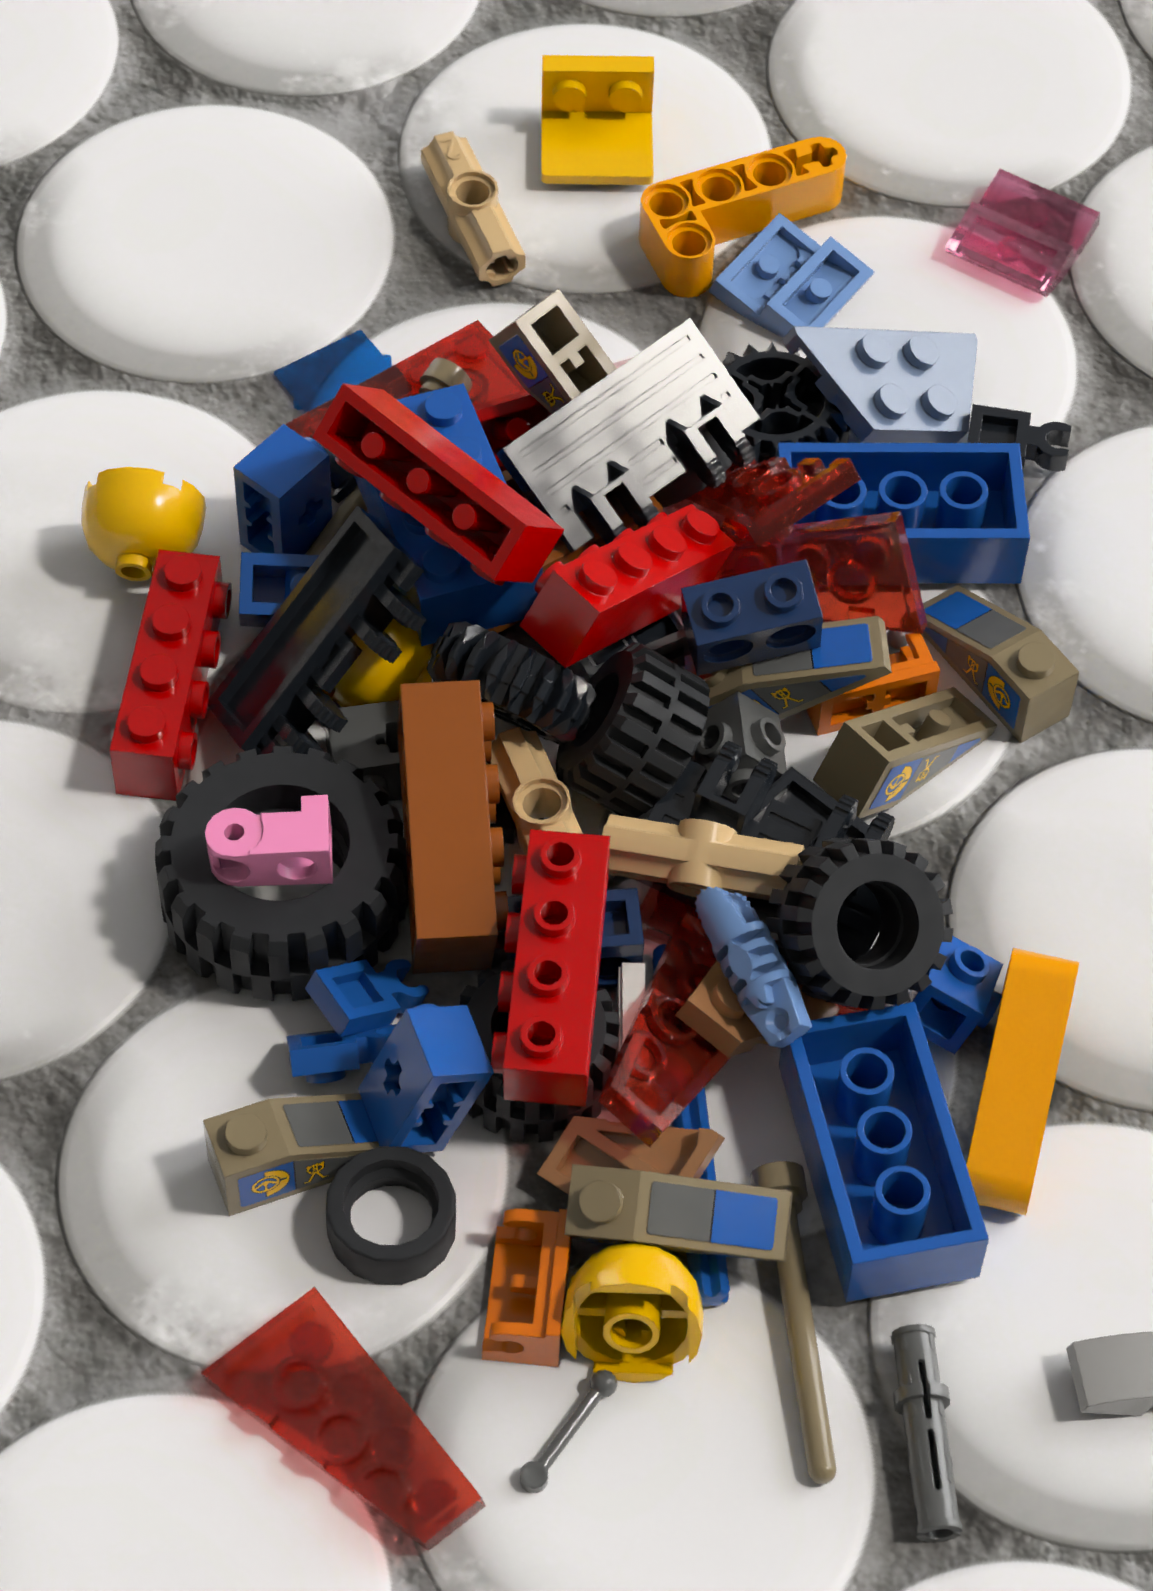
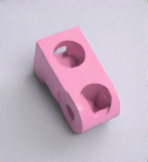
M328 795L301 796V811L261 813V815H256L246 809L230 808L217 813L207 823L205 839L211 870L219 881L227 885L242 887L333 884L332 824Z

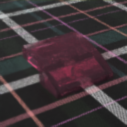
M999 169L978 204L972 202L945 246L946 252L1047 297L1061 282L1100 224V212L1003 169Z

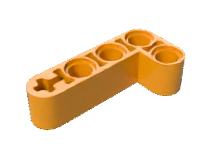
M812 137L648 186L641 196L638 240L640 247L662 285L668 292L678 297H697L705 293L711 286L715 245L761 232L779 213L791 222L836 208L841 202L847 158L845 148L831 138Z
M1017 948L1012 949L966 1161L978 1205L1026 1215L1079 962Z

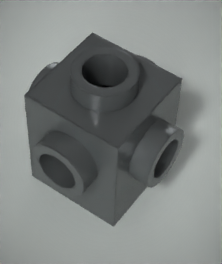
M738 691L708 709L705 727L695 750L694 762L706 767L708 772L725 742L729 740L742 747L740 763L723 791V796L737 802L754 767L764 757L778 764L777 774L773 783L787 771L784 753L786 741L781 730L778 714Z

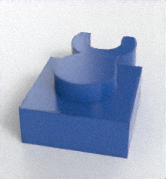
M367 959L315 970L305 987L339 1037L391 1025L398 1013L403 1014L407 1008L422 1005L430 991L426 985L408 987L402 984L412 966L405 959L390 961L383 972L379 973L374 971Z
M397 1024L386 1025L344 1037H339L335 1030L286 1036L292 1077L305 1076L306 1082L316 1084L335 1082L345 1078V1070L360 1069V1064L374 1063Z

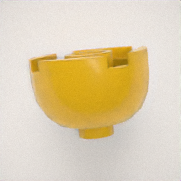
M120 467L99 472L95 485L92 486L90 481L86 484L81 508V525L89 550L106 566L114 569L117 575L131 581H145L151 578L159 549L193 553L198 546L203 531L206 503L204 496L192 484L182 480L181 490L174 486L163 483L165 472L149 468Z
M393 619L384 631L397 643L402 653L392 664L373 652L355 633L352 639L363 651L331 693L323 689L322 691L333 702L342 707L399 700L400 684L427 683L432 681L426 668L435 643L421 646L417 631L408 629Z
M637 1243L613 1245L593 1254L571 1278L564 1303L560 1332L567 1351L575 1359L578 1350L584 1357L594 1361V1373L599 1370H608L614 1374L617 1380L631 1383L661 1380L673 1375V1364L682 1361L687 1355H689L690 1363L697 1356L703 1332L704 1314L702 1299L696 1280L676 1256L658 1247Z

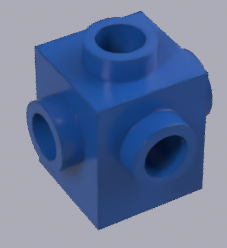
M952 936V943L942 942L939 953L947 957L942 969L929 968L926 974L932 983L923 992L909 990L910 1001L905 1003H916L926 1038L955 1055L974 1028L978 1026L984 1029L996 1012L1002 999V994L995 991L994 988L1003 964L984 954L978 948L970 946Z

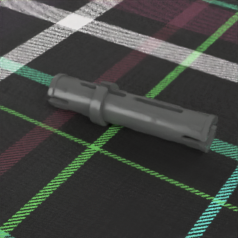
M925 1324L906 1325L893 1330L892 1335H890L891 1344L894 1347L899 1388L893 1392L895 1411L903 1415L908 1467L911 1476L917 1522L916 1536L917 1539L924 1542H944L959 1537L961 1532H963L962 1523L959 1520L953 1464L944 1411L950 1405L948 1386L940 1382L934 1339L936 1338L935 1329Z

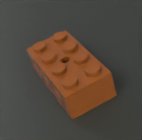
M480 680L400 684L397 736L403 830L407 853V892L413 974L491 969L495 949H505V931L509 912L507 892L495 891L494 887L500 886L501 883L500 867H504V840L502 827L490 828L491 823H496V804H499L500 801L498 765H486V762H491L492 760L491 741H495L493 702H481Z

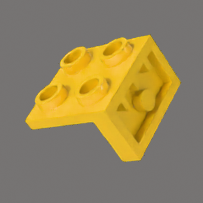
M542 55L541 181L543 183L650 185L653 183L652 105L654 56Z

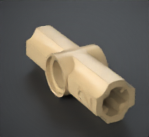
M453 131L435 135L430 144L421 149V163L447 214L449 235L454 241L463 246L479 281H487L493 287L512 282L514 276L525 269L526 256L498 202L497 182L491 175L483 172L466 138L456 136Z
M516 727L499 733L496 740L492 743V760L487 763L498 765L500 792L516 826L519 846L527 855L530 829L583 834L572 811L569 790L563 782L558 780L536 731H525L520 727ZM549 817V819L539 820L540 818Z
M610 814L602 832V835L610 836L609 874L611 876L616 875L634 880L665 883L669 889L677 893L696 898V895L701 893V889L706 890L707 887H719L729 891V893L734 894L736 892L750 898L769 900L772 889L784 890L787 884L779 876L787 864L802 865L798 854L805 850L804 845L794 844L793 842H781L767 838L738 835L733 828L727 825L702 819L680 820L679 825Z

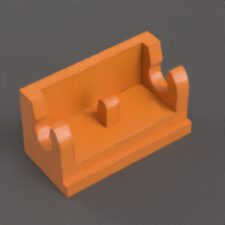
M918 631L906 634L908 646L900 647V652L889 654L892 673L806 709L817 736L839 731L845 721L936 693L941 670L937 662L933 660L922 635Z
M521 1208L504 1211V1226H497L482 1345V1360L552 1367L559 1366L562 1338L560 1331L566 1299L572 1237L565 1235L567 1209H559V1212Z

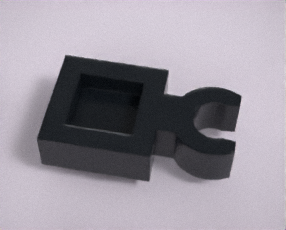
M973 404L967 443H1020L1022 469H1024L1025 460H1032L1043 469L1056 472L1064 471L1069 450L1055 448L1051 445L1068 447L1072 426L1062 422H1048L1040 427L1031 426V412Z

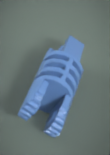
M707 887L706 890L701 889V893L696 895L695 911L698 912V919L702 920L701 925L713 946L712 953L716 960L719 961L724 976L728 978L732 991L737 995L741 1008L770 1046L777 1048L786 1047L811 1029L812 1024L796 979L788 969L785 958L780 954L779 947L771 937L769 928L766 923L760 921L754 908L750 907L751 902L747 901L746 896L736 892L734 894L729 893V891L719 887Z

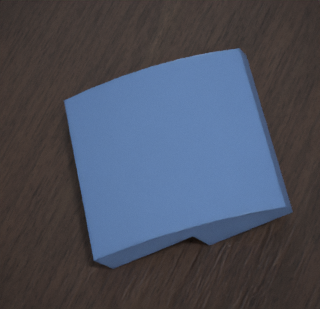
M779 213L715 279L709 292L741 316L784 338L794 326L826 327L874 274V271L833 237L830 236L820 246Z

